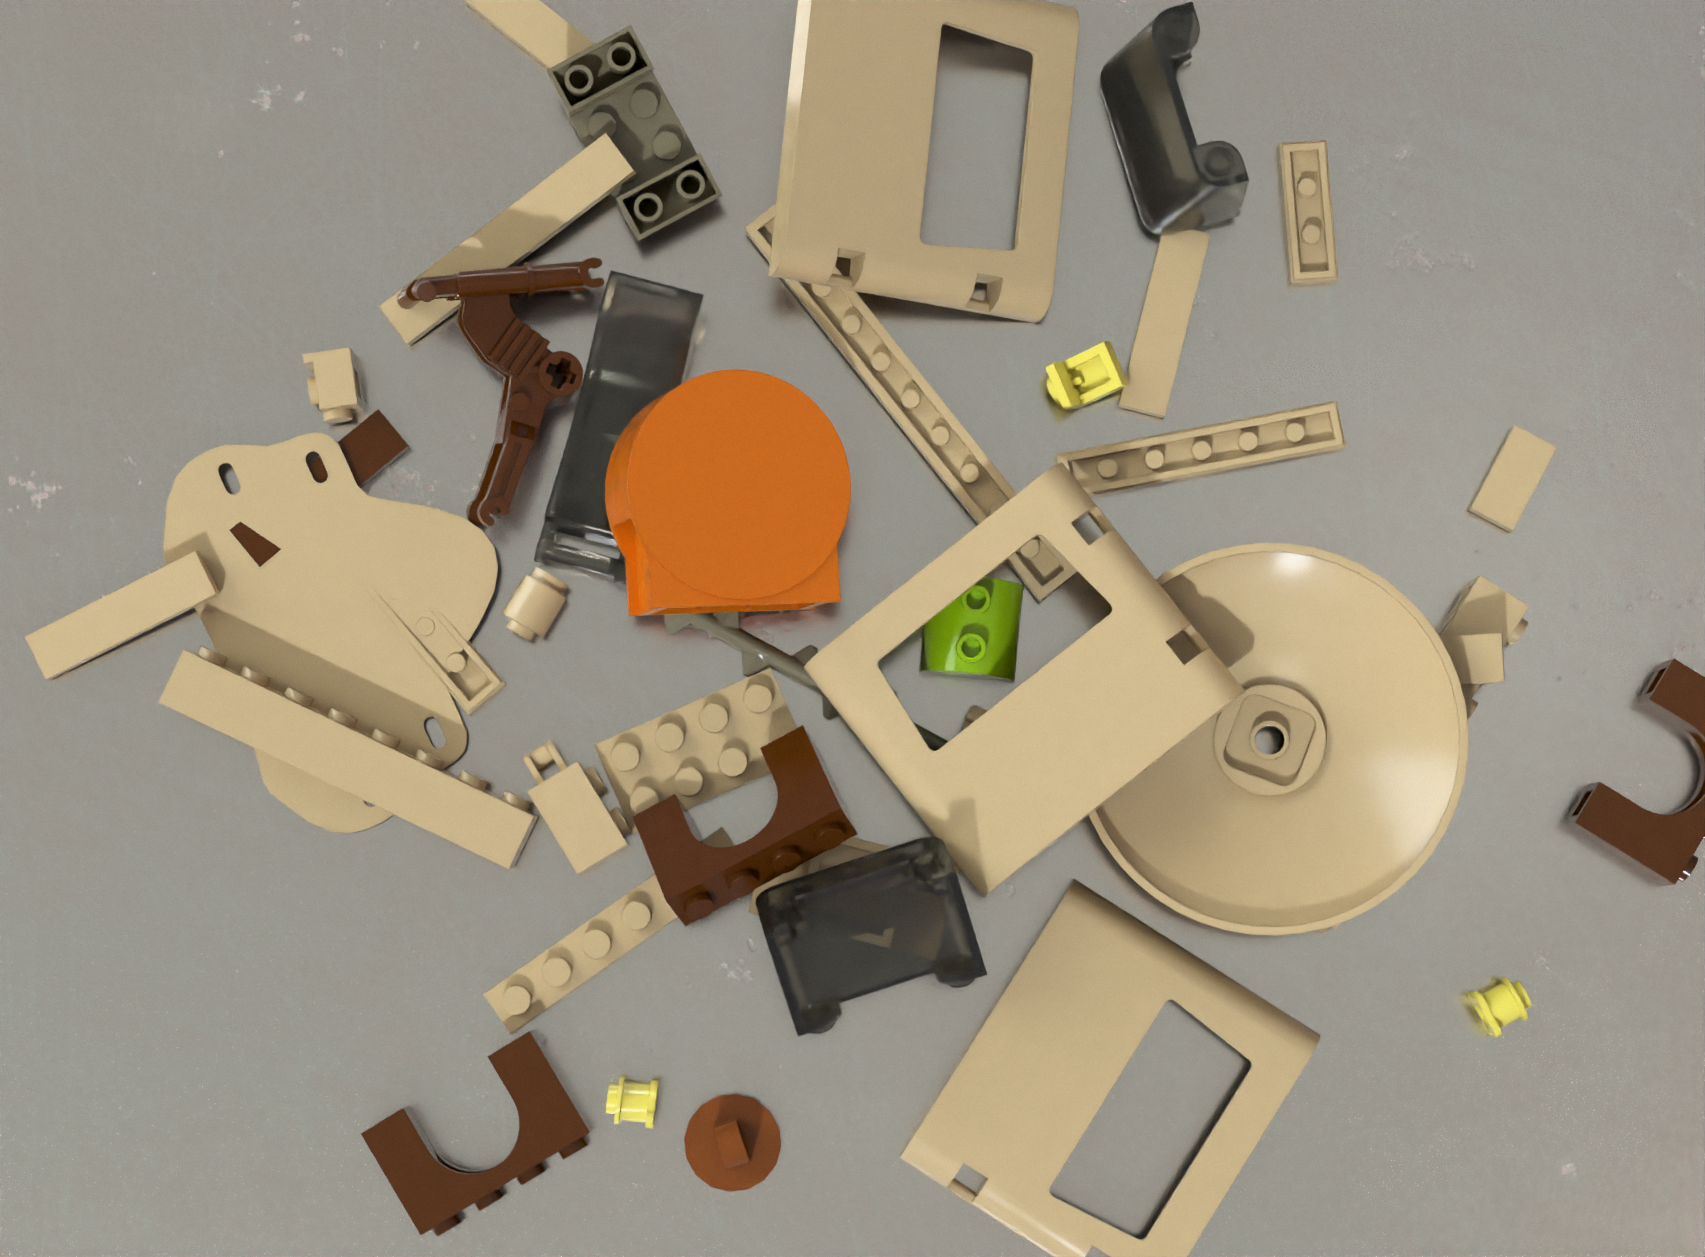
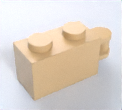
M552 740L522 757L538 784L527 792L577 875H583L630 846L625 835L632 832L618 807L611 811L608 810L600 796L607 789L593 766L584 770L578 761L567 766ZM555 761L561 771L545 780L539 769Z

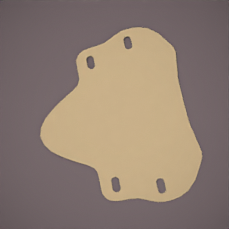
M307 433L269 446L222 445L205 451L187 463L176 476L167 500L163 553L166 563L169 564L193 551L200 552L220 594L194 608L200 616L216 652L227 657L224 665L239 673L242 672L244 666L254 669L270 677L271 679L267 686L283 694L287 687L296 689L314 698L311 707L325 714L329 713L331 707L358 719L354 727L372 735L375 728L389 733L401 740L398 746L399 749L414 756L418 749L431 753L445 761L441 769L448 767L459 759L467 745V731L450 692L410 647L409 644L411 643L360 583L374 588L449 676L450 670L447 668L446 660L451 654H461L463 648L428 607L441 611L468 643L493 596L498 573L495 547L482 529L461 516L440 509L367 495L357 485L339 444L324 433ZM310 452H317L326 468L328 477L323 483H318L314 480L306 463V456ZM223 463L230 464L235 471L241 487L237 494L228 493L222 482L218 469ZM239 522H242L281 550L259 567L230 532V529ZM385 592L399 596L400 598L396 600L389 599L385 595ZM422 617L432 619L435 625L434 631L428 636H421L415 629L417 620ZM428 717H434L439 722L446 739L445 746L437 749L430 742L424 728V721ZM254 748L263 783L269 792L313 825L333 833H353L372 828L393 815L377 806H367L364 800Z

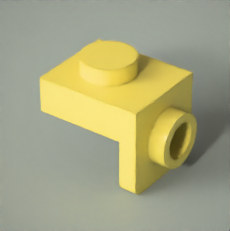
M1110 341L1102 342L1063 362H1053L1046 366V371L1049 375L1047 379L1049 393L1057 404H1061L1064 410L1080 409L1129 385Z

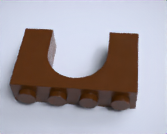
M1671 659L1661 664L1638 703L1683 730L1696 744L1703 766L1702 780L1696 795L1681 810L1665 815L1648 811L1605 784L1595 782L1588 785L1565 823L1566 826L1663 886L1675 885L1678 880L1684 882L1690 876L1698 862V857L1693 854L1702 839H1705V677L1678 660Z
M803 725L760 748L776 783L778 800L776 809L767 825L751 839L731 847H712L703 844L694 819L675 794L633 816L664 898L684 926L707 917L720 907L741 896L750 894L763 884L784 873L793 871L804 862L827 850L836 848L842 842L858 834L820 750Z
M534 1030L527 1032L488 1056L511 1095L519 1115L517 1141L511 1153L499 1165L482 1171H468L449 1164L436 1152L410 1106L400 1109L361 1133L420 1235L433 1229L437 1237L462 1222L458 1213L474 1203L477 1209L481 1211L504 1196L500 1189L504 1184L517 1178L520 1185H523L546 1171L542 1164V1161L559 1152L564 1160L588 1145L583 1136L593 1131V1128Z

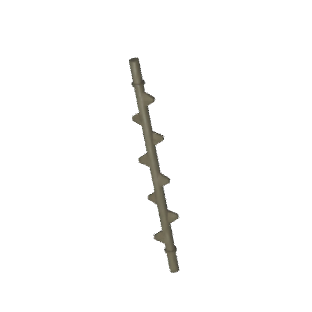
M614 560L605 577L627 589L626 567ZM739 612L665 615V627L668 633L673 635L689 624H693L741 650L743 674L750 677L767 666H771L821 693L823 698V716L831 720L840 715L804 669L806 663L818 653L816 647L808 645L791 656L741 629ZM914 723L931 750L936 751L949 742Z

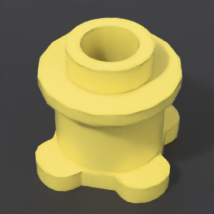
M1504 976L1500 978L1499 985L1482 994L1480 992L1476 993L1475 990L1468 993L1473 1007L1490 1036L1493 1035L1497 1038L1502 1035L1500 1028L1519 1018L1523 1022L1528 1019L1526 1009L1531 1007L1532 1003L1518 980L1511 984Z
M620 1075L618 1085L609 1084L606 1113L615 1114L614 1124L619 1125L620 1120L645 1123V1128L653 1129L659 1080H651V1084L625 1081V1076Z

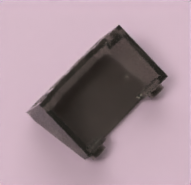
M1193 2L1174 6L1160 12L1106 62L1100 76L1102 96L1141 220L1149 231L1161 236L1177 234L1239 216L1249 183L1243 158L1238 149L1232 144L1224 141H1211L1197 145L1178 86L1177 72L1181 67L1191 65V51L1197 45L1200 36V25Z
M923 837L776 884L765 889L756 897L755 903L763 932L798 1036L808 1033L820 1034L833 1028L835 1022L842 1015L840 1003L934 973L939 983L953 988H960L971 984L976 978L987 975L956 870L944 841L940 838Z

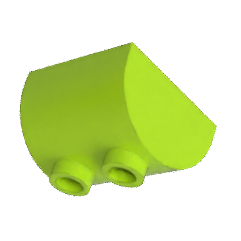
M984 577L927 622L923 627L919 673L1015 682L1024 586L1012 581Z

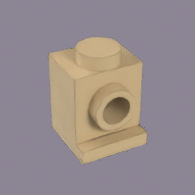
M350 347L302 354L303 364L310 371H314L315 376L307 377L310 401L312 405L319 404V409L323 413L324 423L346 422L353 419L352 413L364 411L357 355Z

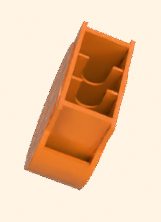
M738 369L719 370L697 376L653 400L631 419L614 446L605 479V505L609 526L616 544L625 557L628 616L816 609V606L829 602H841L837 543L845 527L850 506L851 479L849 465L841 439L833 424L819 406L805 393L790 383L765 373Z

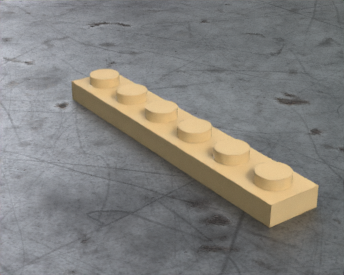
M723 827L702 840L703 844L712 847L735 846ZM652 875L483 994L510 1034L516 1032L678 918L666 902L656 875Z

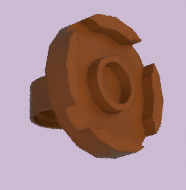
M738 1093L718 1095L702 1104L689 1120L684 1137L686 1159L695 1175L710 1187L727 1192L748 1190L764 1181L776 1166L781 1149L779 1125L771 1111L756 1099Z

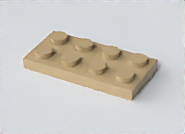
M768 668L599 742L594 746L628 825L634 834L638 830L633 816L674 794L686 810H689L771 774L760 748L797 729L773 672L771 668Z

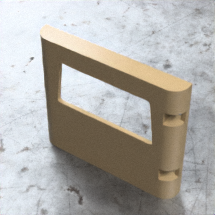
M798 0L768 276L1032 323L1040 321L1049 308L1054 289L1079 37V15L1076 8L1043 0ZM943 24L1028 51L1033 56L1013 250L928 245L922 243L920 239L941 28ZM837 257L851 259L849 276L832 274ZM976 282L987 284L986 301L971 298Z
M1062 462L1037 477L821 649L804 666L806 672L983 898L1246 692ZM1087 515L1091 517L1104 534L1091 545H1088L1074 528ZM1043 536L1112 606L1111 613L936 751L931 750L880 670L879 661L1034 537ZM1182 632L1199 652L1197 656L1185 665L1168 645Z
M1073 878L899 1155V1158L1053 1257H1085L1092 1245L1110 1257H1187L1312 1056L1319 1042L1320 1034ZM1173 1000L1247 1058L1251 1063V1068L1145 1238L1137 1239L1050 1194V1187L1165 1002ZM963 1163L986 1177L977 1193L954 1179Z

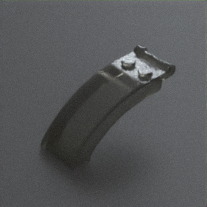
M610 271L598 310L595 332L581 391L547 504L545 522L537 544L534 562L549 566L552 561L614 578L613 583L627 586L625 557L622 553H620L619 559L559 544L556 543V539L560 532L619 548L609 526L605 505V479L610 456L622 431L640 410L653 400L685 382L702 309L703 294Z

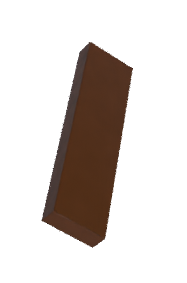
M379 409L337 442L360 488L410 448ZM319 457L308 467L314 480L318 483H323L327 480L328 473L321 457ZM241 521L230 529V532L259 567L281 550V548Z

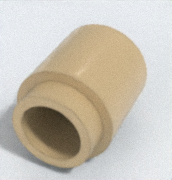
M535 566L530 576L524 575L502 612L504 616L510 619L505 627L528 641H531L534 634L544 638L567 599L563 594L568 585Z

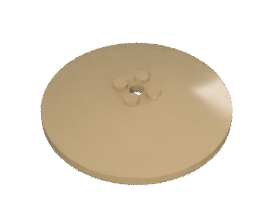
M1290 543L1236 545L1211 551L1187 560L1156 579L1246 692L1089 815L1100 839L1125 872L1154 898L1176 912L1200 923L1227 931L1250 935L1274 936L1300 934L1331 927L1350 920L1377 906L1411 879L1432 855L1450 824L1464 785L1469 742L1466 704L1452 659L1439 635L1424 614L1407 596L1385 578L1341 555L1314 547ZM1183 632L1168 643L1169 647L1184 665L1199 654ZM1264 727H1275L1283 734L1284 745L1279 752L1264 754L1257 748L1255 743L1256 735Z

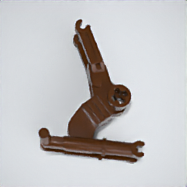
M588 258L582 262L532 266L531 262H524L522 267L519 265L511 268L462 271L452 275L420 277L417 280H413L397 297L398 304L404 309H411L421 300L424 302L446 298V301L461 300L457 314V322L461 334L479 357V360L503 376L495 439L475 497L468 504L466 510L468 520L475 526H481L482 524L493 526L494 519L490 515H496L497 513L508 515L510 513V505L532 444L537 438L546 405L556 397L569 395L576 391L583 379V368L580 361L568 352H551L547 348L550 341L543 338L538 332L532 330L531 327L516 317L511 309L509 296L516 295L517 299H522L524 294L532 296L535 293L558 291L581 293L589 289L598 288L604 284V280L602 278H590L588 270L590 268L596 269L602 265V260L599 258ZM557 365L555 372L563 377L560 384L551 385L553 377L545 373L548 366Z

